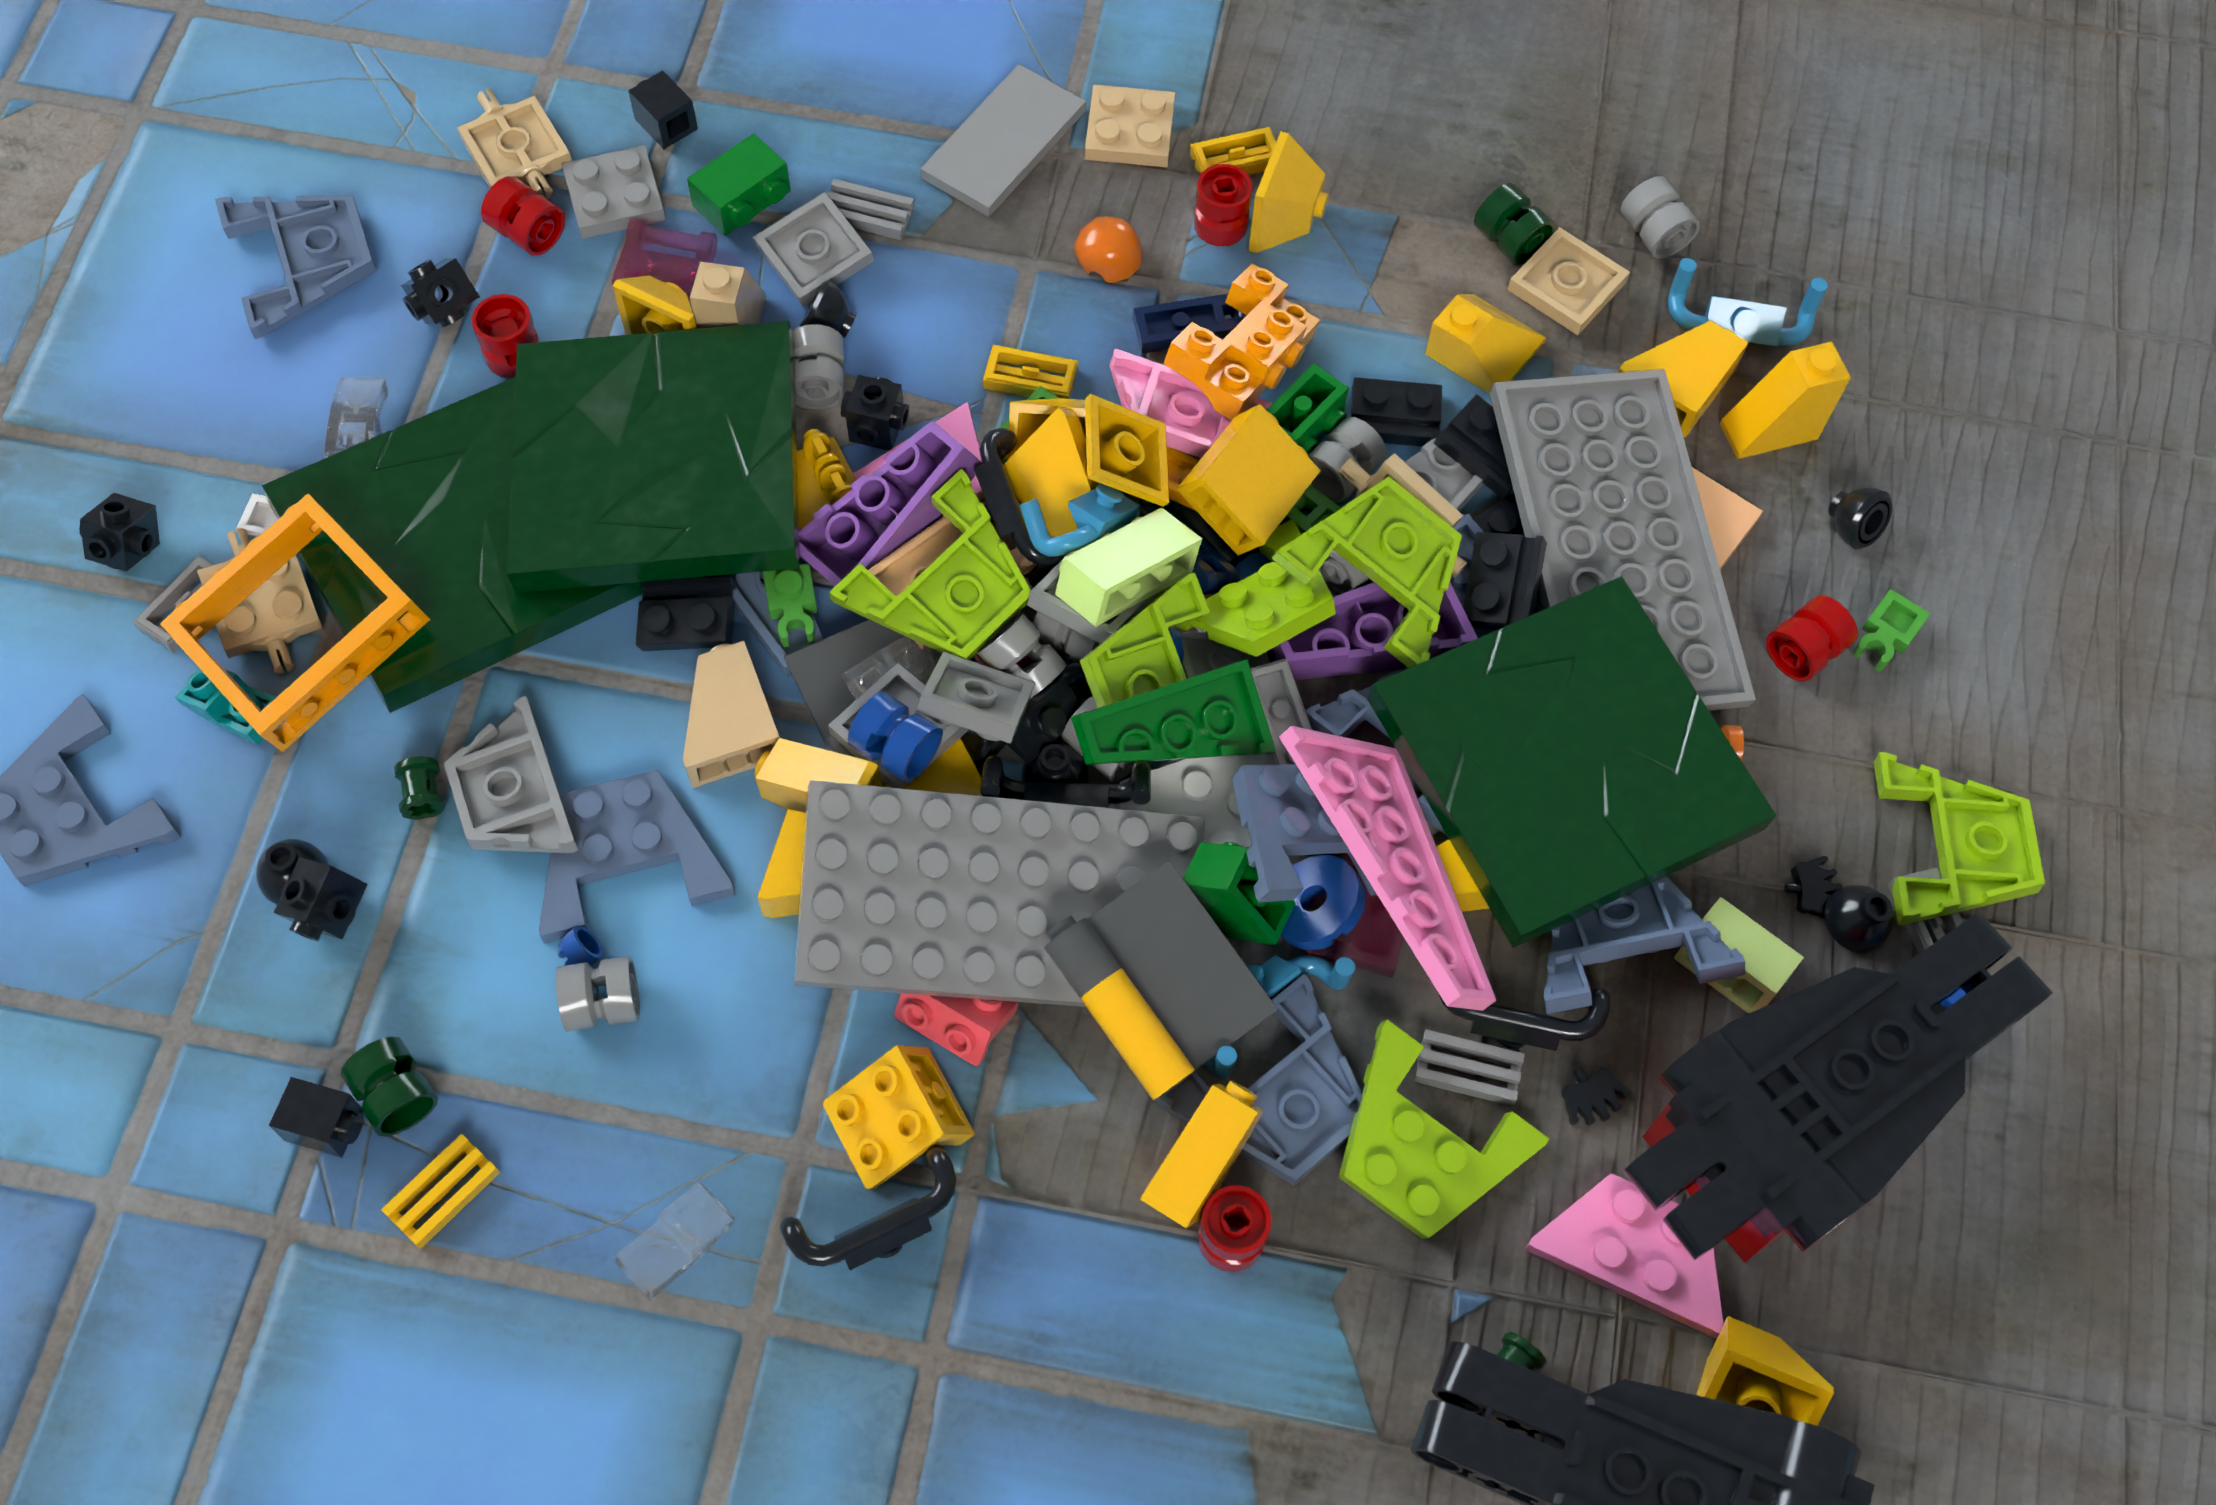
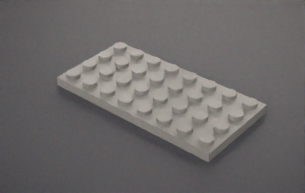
M1665 369L1494 382L1489 393L1524 534L1528 538L1543 536L1547 542L1539 585V595L1543 610L1622 576L1707 709L1715 711L1749 707L1756 698Z
M810 780L807 791L794 985L1086 1007L1044 949L1051 941L1046 933L1071 915L1076 922L1089 918L1168 860H1170L1183 878L1200 843L1204 842L1205 817Z

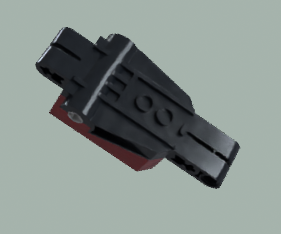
M1978 912L1893 973L1853 967L1738 1018L1697 1043L1660 1076L1661 1081L1674 1097L1642 1136L1651 1148L1624 1169V1173L1655 1211L1668 1204L1684 1191H1687L1690 1197L1667 1214L1663 1221L1694 1260L1700 1258L1725 1239L1742 1261L1746 1263L1785 1233L1804 1252L1877 1196L1964 1095L1966 1059L2030 1013L2051 996L2053 992L2020 956L1991 976L1987 970L2003 958L2012 947L1985 917ZM1960 989L1966 993V995L1947 1009H1944L1941 1003Z
M1457 1341L1448 1343L1432 1388V1393L1440 1400H1429L1427 1402L1411 1447V1452L1421 1460L1523 1505H1870L1875 1484L1855 1476L1861 1455L1860 1449L1848 1439L1819 1426L1796 1421L1781 1414L1627 1379L1587 1394L1484 1349Z

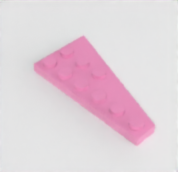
M1290 726L1279 736L1280 740L1446 1006L1480 1011L1485 1010L1497 1000L1403 760L1397 749Z

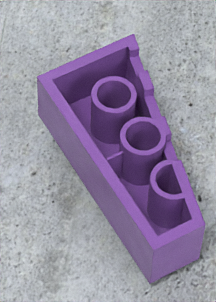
M930 421L884 458L885 464L868 477L863 474L850 485L851 491L832 506L827 503L813 514L815 519L799 531V555L834 586L842 581L860 563L869 570L941 519L943 514L931 504V496L960 469L972 481L976 476L973 468L983 463L934 421Z
M1373 582L1334 596L1335 615L1267 651L1270 663L1287 658L1294 680L1402 669L1406 665L1383 647L1408 613V609ZM1450 582L1448 590L1444 592L1438 612L1441 617L1437 632L1432 635L1428 653H1430L1429 659L1477 639V635Z

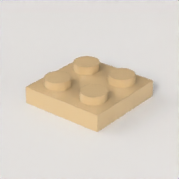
M1093 84L1085 144V160L1168 167L1175 92Z
M1559 227L1510 279L1507 290L1571 332L1579 335L1626 284L1630 271Z

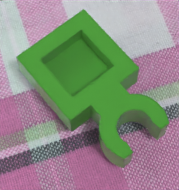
M802 564L797 569L763 571L770 619H780L778 634L782 646L789 647L788 635L794 629L804 630L808 643H814V623L808 614L818 612L810 564Z
M1890 589L1863 626L1862 630L1868 634L1860 639L1853 651V656L1858 659L1864 650H1874L1880 658L1874 669L1878 672L1882 671L1892 659L1894 650L1903 654L1931 613Z

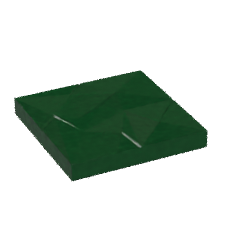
M789 321L665 331L656 334L642 333L517 344L506 571L515 593L800 568L794 339Z
M515 377L262 485L268 503L277 519L282 517L290 506L299 502L309 493L431 619L368 675L389 713L643 594V590L640 588L641 582L515 593L506 574ZM324 530L297 553L345 636L388 598ZM406 611L399 619H397V621L400 620L408 611Z
M1622 576L1373 684L1367 699L1513 948L1765 830L1777 816Z

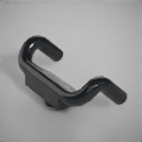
M997 428L990 430L982 438L979 451L983 464L973 469L986 499V502L983 504L991 517L990 521L994 519L1002 540L1010 550L1017 547L1019 552L1028 561L1039 565L1029 576V583L1034 588L1064 558V555L1048 557L1034 548L1019 503L1002 463L1014 449L1017 442L1016 435L1008 428Z
M1074 662L1067 665L1050 684L1030 699L1011 744L1001 740H983L972 758L981 778L985 759L992 755L996 756L1006 745L1027 764H1030L1046 746L1054 742L1063 733L1072 715L1082 705L1070 687L1074 684L1086 699L1093 696L1080 663ZM999 794V796H998L997 798H1005V797H1003L1002 795Z
M992 755L987 757L983 764L980 793L986 797H998L1000 794L1009 799L1108 808V804L1128 803L1130 801L1137 805H1145L1151 799V767L1144 761L1136 762L1132 767L1131 778L1128 782L1117 785L1017 781L1005 775L1003 761L998 756Z
M1596 988L1591 991L1592 1006L1586 1007L1588 1009L1587 1015L1578 1021H1569L1496 1004H1491L1483 1011L1448 1007L1439 995L1442 1004L1452 1014L1472 1021L1471 1033L1497 1038L1502 1045L1513 1049L1530 1045L1557 1051L1560 1040L1583 1041L1595 1036L1604 1027L1610 1011V995L1602 988Z
M939 1146L931 1147L924 1155L925 1166L932 1170L935 1176V1186L928 1195L920 1199L914 1197L834 1236V1241L828 1244L819 1245L810 1241L801 1222L791 1216L786 1217L781 1222V1234L794 1256L812 1266L825 1267L845 1260L849 1270H852L877 1257H892L901 1250L903 1244L932 1231L928 1218L935 1216L947 1207L955 1193L957 1178L950 1157L943 1148Z

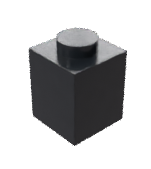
M663 70L628 90L635 120L663 149L668 148L698 129L693 101Z
M291 1077L270 1121L269 1127L286 1142L342 1158L348 1144H353L361 1132L363 1111L362 1107L349 1093Z

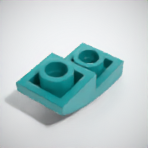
M200 668L191 675L187 684L175 697L180 704L246 741L259 745L264 739ZM225 669L261 710L276 698V696L248 686L236 673Z

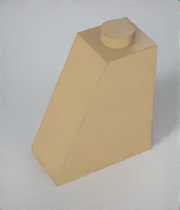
M700 261L690 295L696 328L760 323L766 301L765 292L744 267Z
M744 641L735 644H720L713 647L709 652L698 655L683 753V762L692 789L756 768L761 755L765 751L771 752L780 738Z

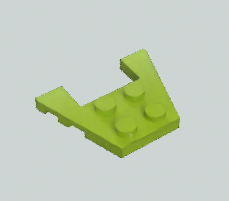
M960 469L931 496V504L963 533L898 596H895L861 563L829 592V595L835 604L931 649L970 660L1028 604L1031 589L1005 542L1002 543L990 521L991 517L984 504L980 503L973 491L969 477Z
M1388 476L1293 541L1282 546L1274 553L1272 559L1306 585L1312 580L1330 553L1335 550L1408 609V613L1383 648L1410 668L1430 658V653H1428L1432 635L1437 632L1441 617L1438 612L1443 594L1449 587L1462 535Z
M1289 520L1278 526L1264 545L1259 547L1260 553L1271 560V563L1263 565L1258 572L1237 583L1223 586L1218 593L1205 599L1210 611L1209 614L1175 627L1185 631L1193 627L1204 630L1208 633L1209 640L1257 657L1335 615L1336 610L1334 599L1319 570L1312 580L1304 585L1272 559L1274 553L1282 546L1301 535L1296 523L1293 520ZM1168 587V588L1162 590L1161 592L1157 593L1156 599H1157L1161 594H1163L1166 590H1168L1170 587Z
M1195 572L1177 581L1080 660L1097 708L1187 679L1168 628L1201 618L1210 613Z
M1879 752L1874 761L1879 799L1929 802L1942 878L1902 876L1896 878L1892 885L1897 925L1912 924L2039 893L2045 885V879L2029 799L1972 780L1962 784L1941 777L1938 769L1921 764L1919 769L1896 762L1898 757L1896 755Z
M1386 1019L1379 1024L1376 1030L1374 1052L1371 1063L1366 1068L1363 1080L1365 1086L1358 1112L1355 1113L1338 1178L1418 1237L1429 1239L1543 1148L1550 1138L1511 1111L1504 1114L1481 1152L1470 1146L1397 1092V1088L1420 1055L1424 1046Z

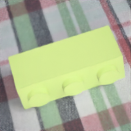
M1161 507L1144 517L1135 518L1130 524L1113 533H1106L1101 539L1080 550L1068 553L1059 566L1060 575L1055 595L1097 627L1143 600L1170 587L1186 575L1191 574L1202 538Z

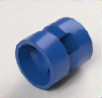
M881 691L872 696L860 709L849 729L847 740L848 745L869 759L877 760L881 758V764L884 769L902 781L909 783L921 775L934 758L941 744L943 731L918 713L909 716L908 706L888 693Z

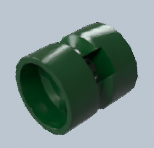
M1508 183L1497 188L1485 199L1476 212L1473 222L1475 227L1490 241H1499V250L1515 265H1522L1552 236L1556 226L1555 222L1539 207H1530V199L1515 184Z
M391 1036L369 1043L347 1059L341 1068L340 1075L357 1101L364 1100L362 1111L378 1136L387 1137L410 1129L427 1117L438 1102V1097L422 1072L415 1071L417 1063L400 1037Z

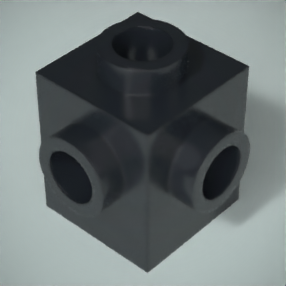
M445 258L435 265L431 259L411 269L408 272L411 280L401 285L407 296L403 297V302L411 315L417 321L423 319L425 324L436 325L440 322L442 327H446L465 315L462 308L480 298L456 258ZM436 288L438 289V292H439L438 298H436V296H435V290H436Z
M858 375L853 390L845 392L841 404V417L846 418L849 442L888 451L893 449L899 430L903 431L905 429L909 415V405L903 403L902 384L893 383L883 377L871 378Z
M113 493L80 519L79 532L82 537L85 559L107 565L113 569L127 572L160 544L156 505Z
M300 857L290 879L282 889L281 898L274 913L292 921L289 930L305 938L318 942L321 935L325 934L343 939L348 926L355 917L356 909L368 884L331 865Z

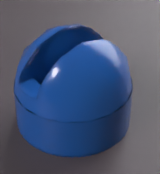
M575 926L563 937L558 946L559 958H568L564 964L565 966L586 962L592 966L604 954L602 945L596 936L582 926Z

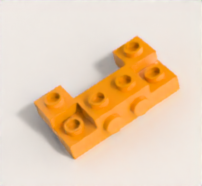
M1252 263L1232 282L1225 300L1226 304L1247 316L1223 340L1215 336L1212 331L1191 322L1171 342L1163 364L1193 382L1203 391L1218 413L1233 420L1235 416L1245 412L1267 387L1274 390L1284 376L1287 367L1293 369L1298 364L1306 346L1313 339L1320 319L1308 313L1302 306L1284 299L1289 284L1275 277L1271 271L1260 268Z

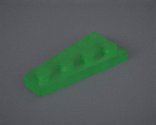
M1247 659L1071 717L1086 765L1259 755L1276 752Z

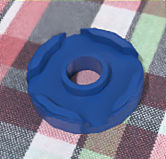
M1331 855L1309 857L1293 865L1304 889L1293 900L1296 904L1281 933V936L1291 946L1306 951L1327 948L1335 944L1332 940L1342 933L1346 936L1355 928L1365 906L1366 891L1357 872L1344 859ZM1319 895H1327L1326 901L1319 909L1308 911L1309 905L1314 898Z

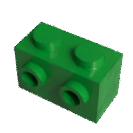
M754 133L687 178L692 206L724 236H727L738 227L747 225L754 216L770 205L780 202L786 194L791 192L787 163Z
M1313 363L1266 411L1271 413L1292 440L1309 454L1327 434L1347 417V413L1344 410L1349 387Z
M1201 842L1187 868L1183 880L1215 924L1229 939L1276 945L1296 903L1293 900L1258 903L1253 886L1259 879L1257 869L1249 866L1246 852L1249 849L1248 847H1243L1234 842H1224L1223 844Z

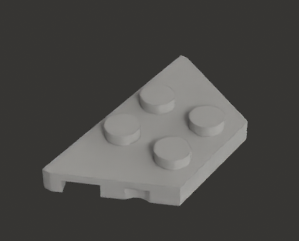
M527 696L521 697L513 703L516 711L500 725L495 727L490 723L475 736L474 741L470 745L459 749L444 762L466 840L472 850L549 853L577 852L579 849L532 707Z

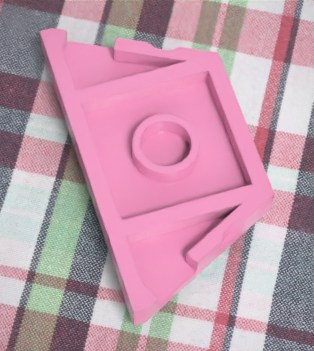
M1116 348L1114 349L1109 366L1121 405L1165 423L1166 445L1168 447L1202 458L1232 420L1218 413L1203 391L1186 377L1165 365ZM1257 398L1247 410L1258 404H1261L1266 410L1273 403Z
M1612 1173L1533 1236L1526 1246L1525 1250L1714 1339H1717L1724 1325L1714 1248L1694 1260L1663 1221V1218L1680 1204L1670 1201L1655 1211L1632 1182Z

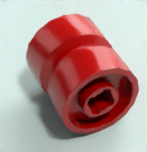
M1217 164L1203 171L1197 181L1194 230L1199 238L1208 244L1230 246L1238 243L1245 237L1248 230L1253 186L1247 172L1240 167L1231 164Z
M514 176L504 177L491 186L481 205L483 222L504 237H509L510 241L532 256H540L548 252L561 237L565 227L564 211L544 196L537 195L536 191Z
M508 294L490 296L481 301L474 309L471 318L472 326L489 369L500 377L513 378L516 376L517 344L537 343L540 340L535 330L529 307L522 299Z
M1819 595L1813 597L1797 610L1792 618L1786 619L1769 633L1766 638V649L1776 667L1786 676L1796 681L1805 682L1828 665V659L1837 658L1853 645L1858 638V629L1853 617L1842 604L1829 596Z
M1237 1185L1221 1188L1208 1198L1203 1208L1198 1228V1245L1201 1254L1210 1265L1222 1271L1238 1272L1249 1268L1259 1260L1271 1230V1213L1267 1202L1258 1192L1246 1186Z

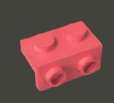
M901 993L894 1017L973 1066H979L985 1058L991 1040L1015 1015L1019 1002Z

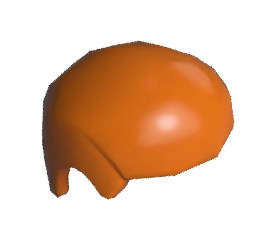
M1107 216L1094 218L1079 231L1074 244L1076 258L1079 260L1083 270L1087 274H1090L1091 271L1099 273L1107 283H1115L1130 278L1141 267L1143 251L1140 239L1132 225L1122 218Z

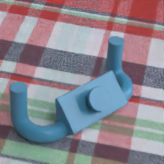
M1685 258L1680 261L1668 297V309L1675 323L1686 330H1692L1708 321H1712L1725 329L1733 331L1737 336L1748 342L1771 346L1795 345L1803 342L1812 333L1816 312L1828 288V283L1822 278H1814L1811 281L1801 302L1796 326L1792 328H1782L1787 307L1711 296L1705 316L1690 312L1685 305L1687 291L1697 267L1694 260Z
M1098 484L1096 489L1068 503L1078 529L1052 538L1049 536L1038 500L1033 499L1019 504L1034 548L1048 557L1061 556L1084 548L1101 539L1106 533H1113L1140 516L1139 504L1124 496L1120 490L1104 484Z
M1275 955L1261 966L1250 965L1247 968L1271 999L1303 974L1317 976L1329 988L1337 991L1342 990L1349 985L1355 970V964L1348 957L1339 958L1334 966L1327 959L1316 955H1300L1289 961H1285ZM1222 1046L1218 1049L1217 1054L1207 1061L1204 1066L1212 1075L1218 1078H1226L1233 1071L1237 1052L1231 1046Z

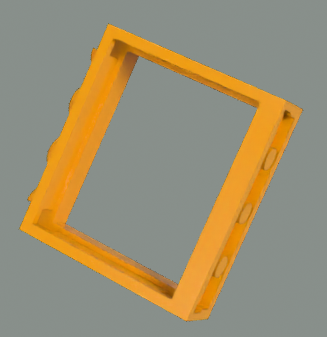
M308 493L299 502L290 506L284 515L260 536L252 539L247 547L225 567L217 570L210 580L192 596L177 605L160 625L255 731L281 752H284L431 619ZM324 530L388 598L269 705L261 710L198 640ZM406 611H408L400 620L397 621V619H399ZM284 721H286L284 724H282V725L276 730V728H277L281 723H283Z

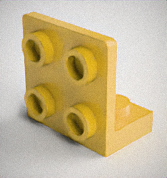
M896 1045L823 1101V1107L866 1189H876L933 1146H960L975 1135L929 1047Z

